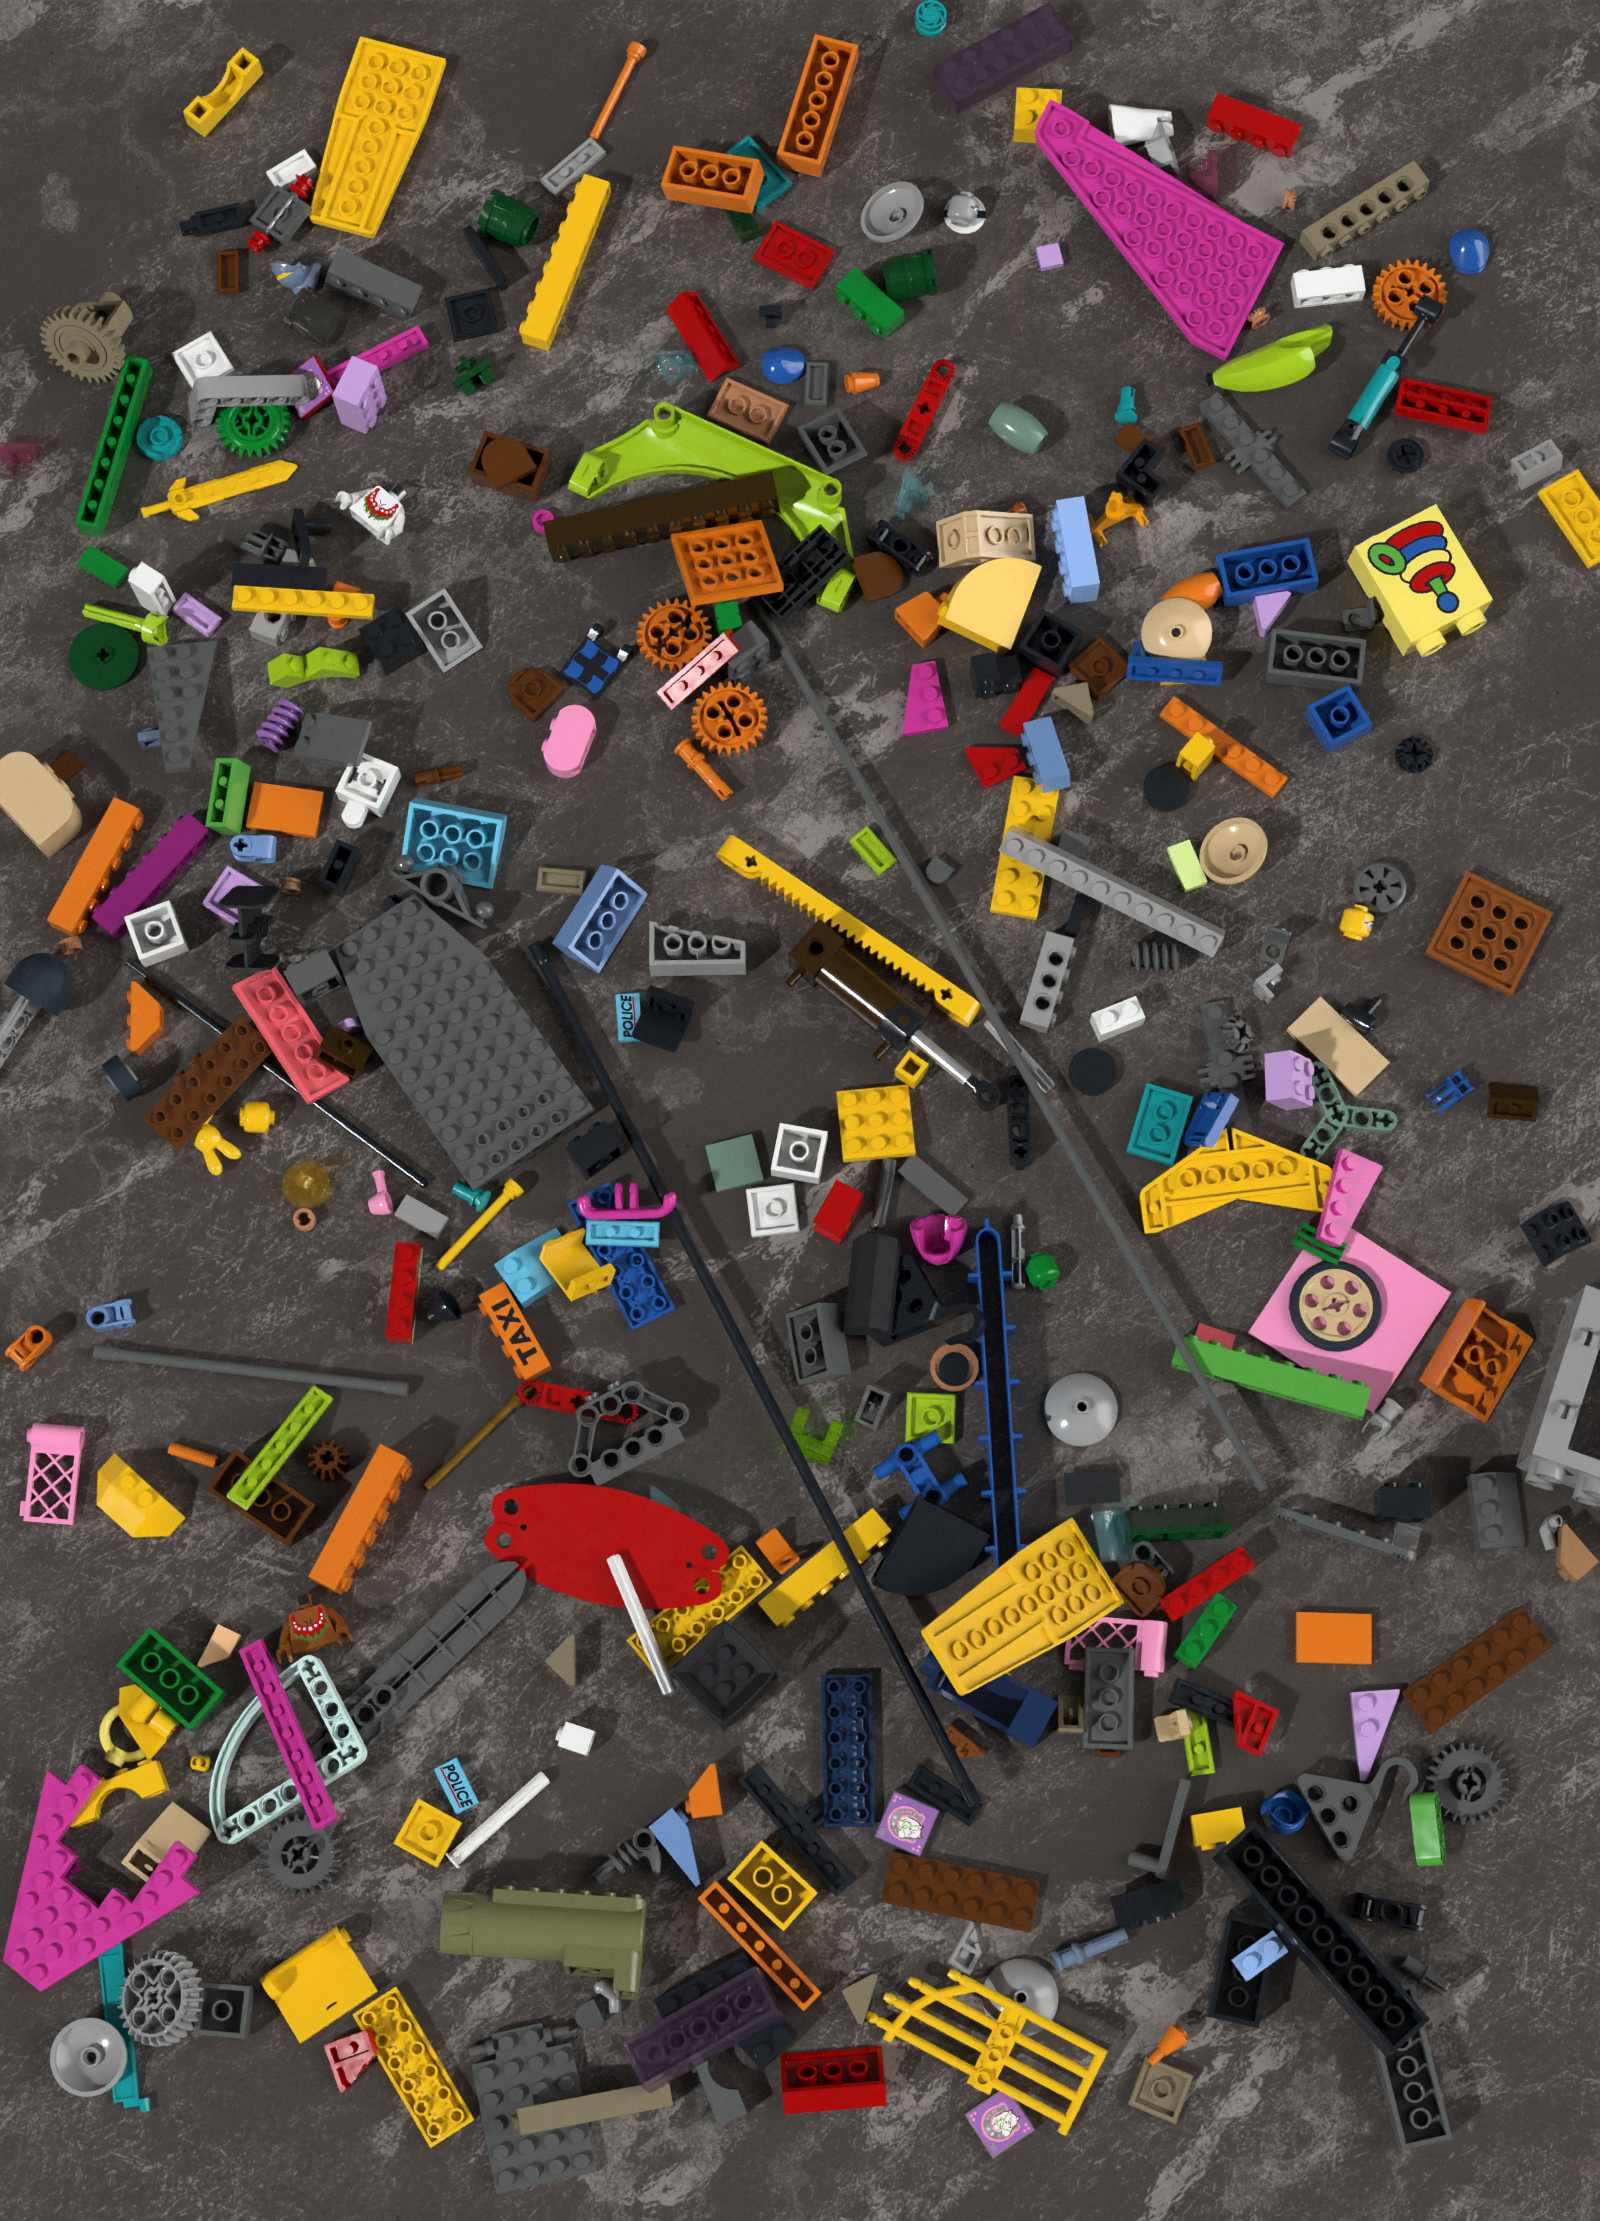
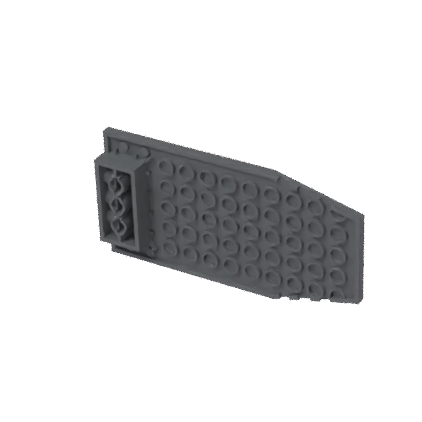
M414 894L334 946L367 1039L474 1192L493 1179L495 1182L501 1180L576 1129L575 1123L594 1111L590 1102L486 955Z

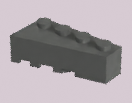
M340 248L336 251L324 284V288L394 312L400 317L408 318L411 317L423 288L419 284Z

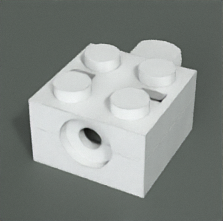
M363 753L360 766L346 768L335 790L338 799L346 802V806L341 814L346 826L353 829L360 828L368 812L379 817L383 816L401 778L398 767Z

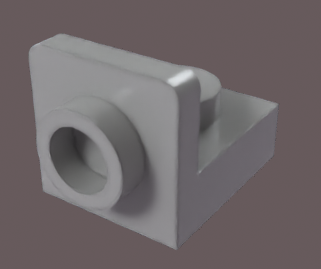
M1278 963L1257 978L1253 984L1255 988L1253 991L1261 1001L1265 1000L1269 1003L1274 997V994L1267 986L1272 988L1281 981L1280 976L1283 969Z

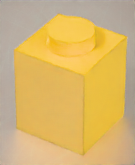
M908 1051L895 1068V1077L912 1089H915L928 1072L929 1064L911 1051Z

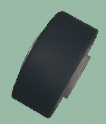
M118 1055L113 1056L101 1065L107 1074L106 1077L118 1094L121 1093L127 1102L143 1092V1089L137 1082L138 1078L127 1063L122 1062Z

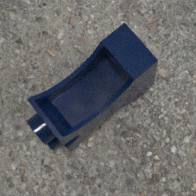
M931 1650L919 1669L922 1674L930 1678L926 1685L927 1689L961 1707L1030 1749L1036 1744L1058 1705V1702L1006 1673L968 1694L960 1696Z

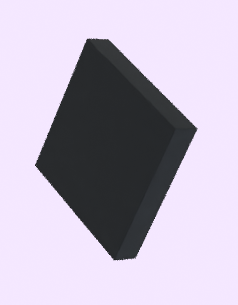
M489 288L444 298L454 342L499 333Z

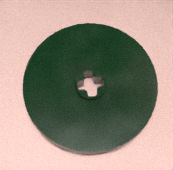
M98 623L85 628L73 640L69 650V665L74 676L80 683L94 690L105 691L122 686L133 676L139 663V649L133 636L123 627L112 623ZM103 652H106L109 656L105 658V661L100 659Z

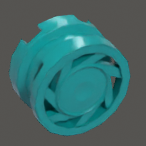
M936 0L922 2L917 7L915 15V25L918 32L926 37H936L943 33L947 21L946 8Z

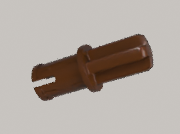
M460 765L443 768L435 766V769L414 773L417 787L434 783L440 785L442 781L463 776Z

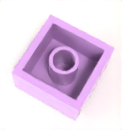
M1292 1050L1265 1054L1266 1101L1284 1110L1313 1107V1099L1315 1098V1090L1312 1086L1314 1066L1311 1060Z

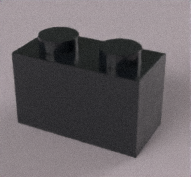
M338 839L336 840L318 879L322 890L342 898L344 897L362 858L358 847Z

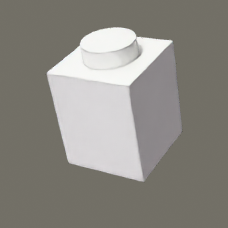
M565 1722L564 1727H559L555 1740L559 1741V1747L588 1757L596 1732Z

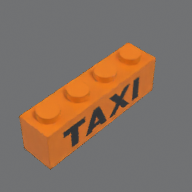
M505 1282L478 1295L481 1302L477 1305L484 1317L489 1315L493 1321L489 1326L496 1338L501 1336L505 1344L501 1348L507 1359L513 1357L516 1365L512 1368L519 1380L522 1378L525 1381L534 1380L552 1370L548 1359Z

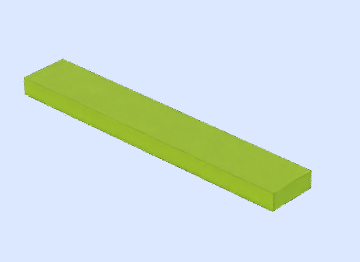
M313 1385L227 1493V1498L247 1511L329 1407L333 1398Z

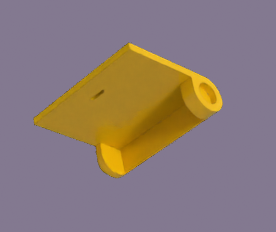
M338 1926L334 1927L259 1978L263 1988L270 1998L276 2002L300 2044L378 1992L350 1946L349 1942L352 1939L344 1927L342 1929H339Z

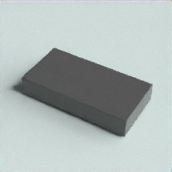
M806 361L804 407L827 408L829 362Z

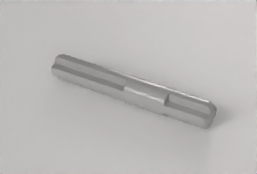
M988 1018L985 1021L984 1026L1007 1051L993 1024ZM1009 1033L1040 1089L1045 1093L1049 1092L1055 1083Z

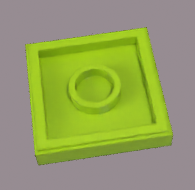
M907 1392L905 1442L911 1439L917 1441L935 1430L942 1441L940 1444H954L956 1394Z

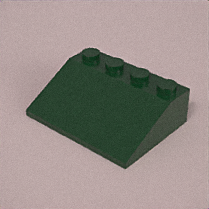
M1218 1502L1204 1503V1507H1194L1193 1503L1179 1504V1508L1169 1509V1505H1155L1153 1510H1145L1144 1506H1132L1130 1511H1125L1124 1513L1126 1543L1225 1539L1232 1531V1524L1226 1507L1219 1506Z

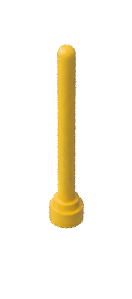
M510 1178L504 1184L503 1193L436 1263L437 1270H444L510 1199L518 1198L524 1192L514 1180Z

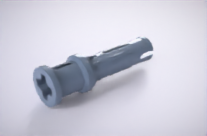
M1120 1927L1080 1944L1073 1942L1070 1947L1056 1952L1053 1950L1051 1955L1058 1972L1061 1973L1064 1968L1077 1963L1081 1965L1085 1962V1959L1128 1943L1129 1940L1125 1929Z

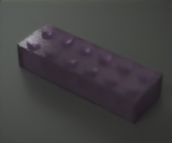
M1048 2L935 65L934 81L958 115L1072 51L1074 37L1052 4Z
M754 1966L621 2044L643 2089L652 2093L785 2015L763 1972Z

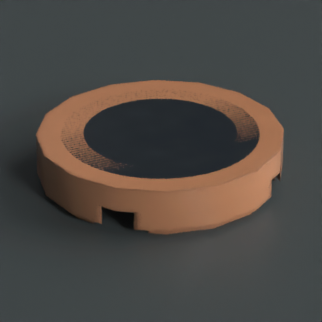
M946 1344L940 1347L933 1354L930 1363V1373L934 1382L941 1389L949 1392H961L970 1387L975 1382L979 1372L978 1359L975 1353L969 1347L962 1344Z

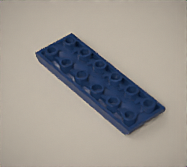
M871 1674L821 1675L824 1816L827 1818L824 1822V1827H874Z

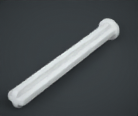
M539 1772L449 1854L446 1852L445 1855L459 1869V1864L550 1783L549 1779L544 1773Z

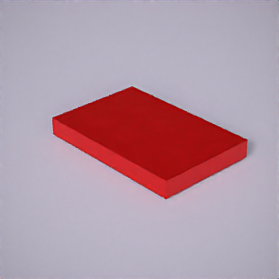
M775 221L753 259L759 264L813 291L835 256V250Z

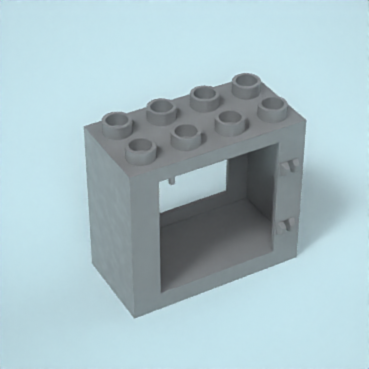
M1585 1285L1567 1302L1515 1467L1527 1471L1524 1481L1532 1486L1553 1490L1555 1483L1564 1484L1575 1488L1572 1495L1574 1500L1586 1505L1600 1507V1460L1568 1449L1598 1351L1600 1352V1290ZM1569 1406L1566 1419H1564L1567 1407Z

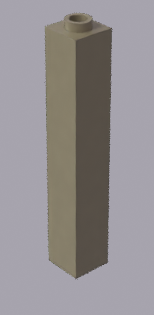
M669 2080L515 2109L516 2114L512 2115L514 2131L518 2130L519 2135H525L673 2106Z

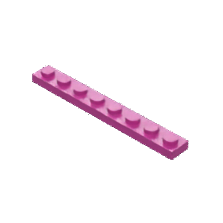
M259 1639L240 1649L239 1653L314 1831H319L336 1822L339 1818L265 1642Z

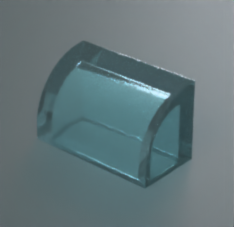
M1110 1510L1092 1513L1091 1518L1101 1565L1129 1560L1121 1511Z

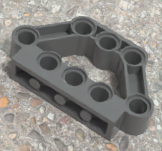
M618 1379L608 1384V1390L599 1394L598 1391L587 1395L585 1397L586 1401L576 1409L575 1416L578 1422L573 1452L567 1460L569 1471L576 1477H584L591 1474L596 1485L600 1486L680 1444L685 1439L678 1427L684 1425L689 1418V1410L686 1405L681 1401H670L647 1390L639 1381L634 1379L625 1380L622 1383ZM629 1386H636L639 1393L637 1397L629 1399L625 1395L626 1389ZM608 1397H613L617 1401V1405L613 1410H607L603 1406L604 1400ZM629 1403L637 1404L667 1419L666 1422L660 1425H648L644 1429L643 1434L639 1436H627L623 1439L621 1445L616 1448H604L599 1457L590 1460L595 1428L601 1416L605 1414L615 1415L620 1411L622 1405ZM674 1407H680L683 1411L682 1417L678 1420L670 1418V1411ZM588 1408L595 1412L594 1419L589 1422L581 1418L582 1412ZM657 1429L661 1432L660 1440L657 1442L648 1440V1434L651 1430ZM630 1441L639 1443V1450L634 1454L626 1451V1445ZM613 1452L617 1454L618 1458L615 1464H605L604 1457L607 1453ZM582 1457L586 1459L587 1465L583 1470H576L573 1467V1462L576 1458Z

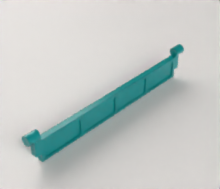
M122 1942L98 1957L105 2021L112 2024L121 2033L127 2048L126 2068L120 2080L112 2087L113 2102H123L124 2108L140 2106V2112L150 2111L149 2098H139L133 2036L128 2035L130 2028L123 2027L126 2019L119 2018L123 2013V2009L117 2008L122 2004V1999L117 1997L123 1993V1989L119 1986L125 1985L126 1982L122 1977L126 1975Z

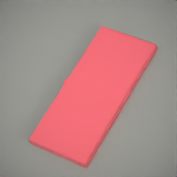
M1200 1322L1195 1336L1199 1337V1341L1208 1343L1209 1340L1217 1341L1223 1344V1348L1230 1350L1236 1338V1335Z

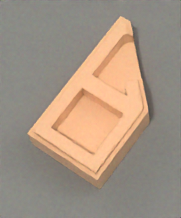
M218 1624L197 1666L203 1668L207 1665L229 1659L241 1635Z

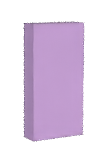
M186 592L171 609L172 613L207 638L212 635L223 621L219 615Z

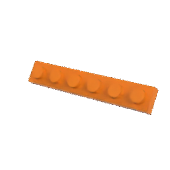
M1175 696L1160 713V718L1190 739L1196 732L1210 737L1216 746L1213 756L1271 798H1274L1287 782L1288 778Z

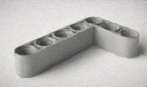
M304 375L200 377L194 381L188 400L191 425L194 427L210 425L216 407L306 404L310 401L307 377Z

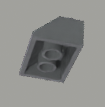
M816 1303L785 1314L797 1386L832 1381L851 1375L846 1339L843 1333L844 1327L840 1303Z
M1489 1472L1470 1474L1466 1478L1475 1551L1526 1547L1516 1473Z

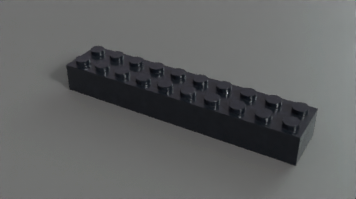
M1255 1820L1212 1858L1386 2058L1395 2053L1430 2020Z

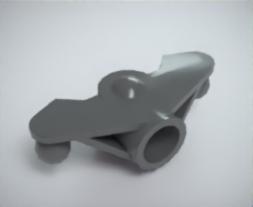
M403 854L396 859L395 865L397 869L395 871L389 869L387 872L425 896L433 907L439 909L444 907L483 929L487 928L488 925L483 921L493 915L494 909L492 904L488 901L479 902L476 905V916L474 917L461 881L466 883L468 879L462 876L460 870L451 865L444 866L439 863L437 866L439 868L404 875L413 869L414 861L409 855ZM445 877L448 885L447 889L442 895H438L435 890V884L438 879ZM421 879L420 886L412 880ZM457 899L461 906V909L455 907L450 903Z

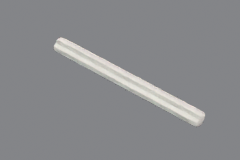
M619 1554L612 1555L607 1558V1562L661 1691L664 1695L670 1694L676 1690L670 1672L622 1558Z

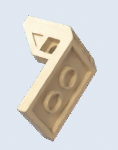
M973 510L964 511L936 522L939 568L983 564L1001 558H1017L1030 562L1036 560L1033 514Z

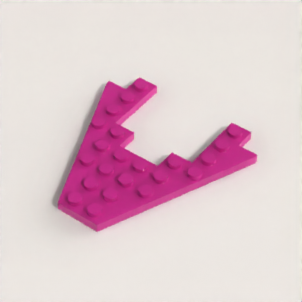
M84 1764L79 1765L68 1783L53 1771L46 1773L3 1961L40 1992L58 1983L201 1892L200 1889L184 1877L198 1855L179 1840L173 1843L134 1901L115 1887L111 1889L99 1906L65 1878V1875L79 1856L62 1844L60 1840L103 1780Z

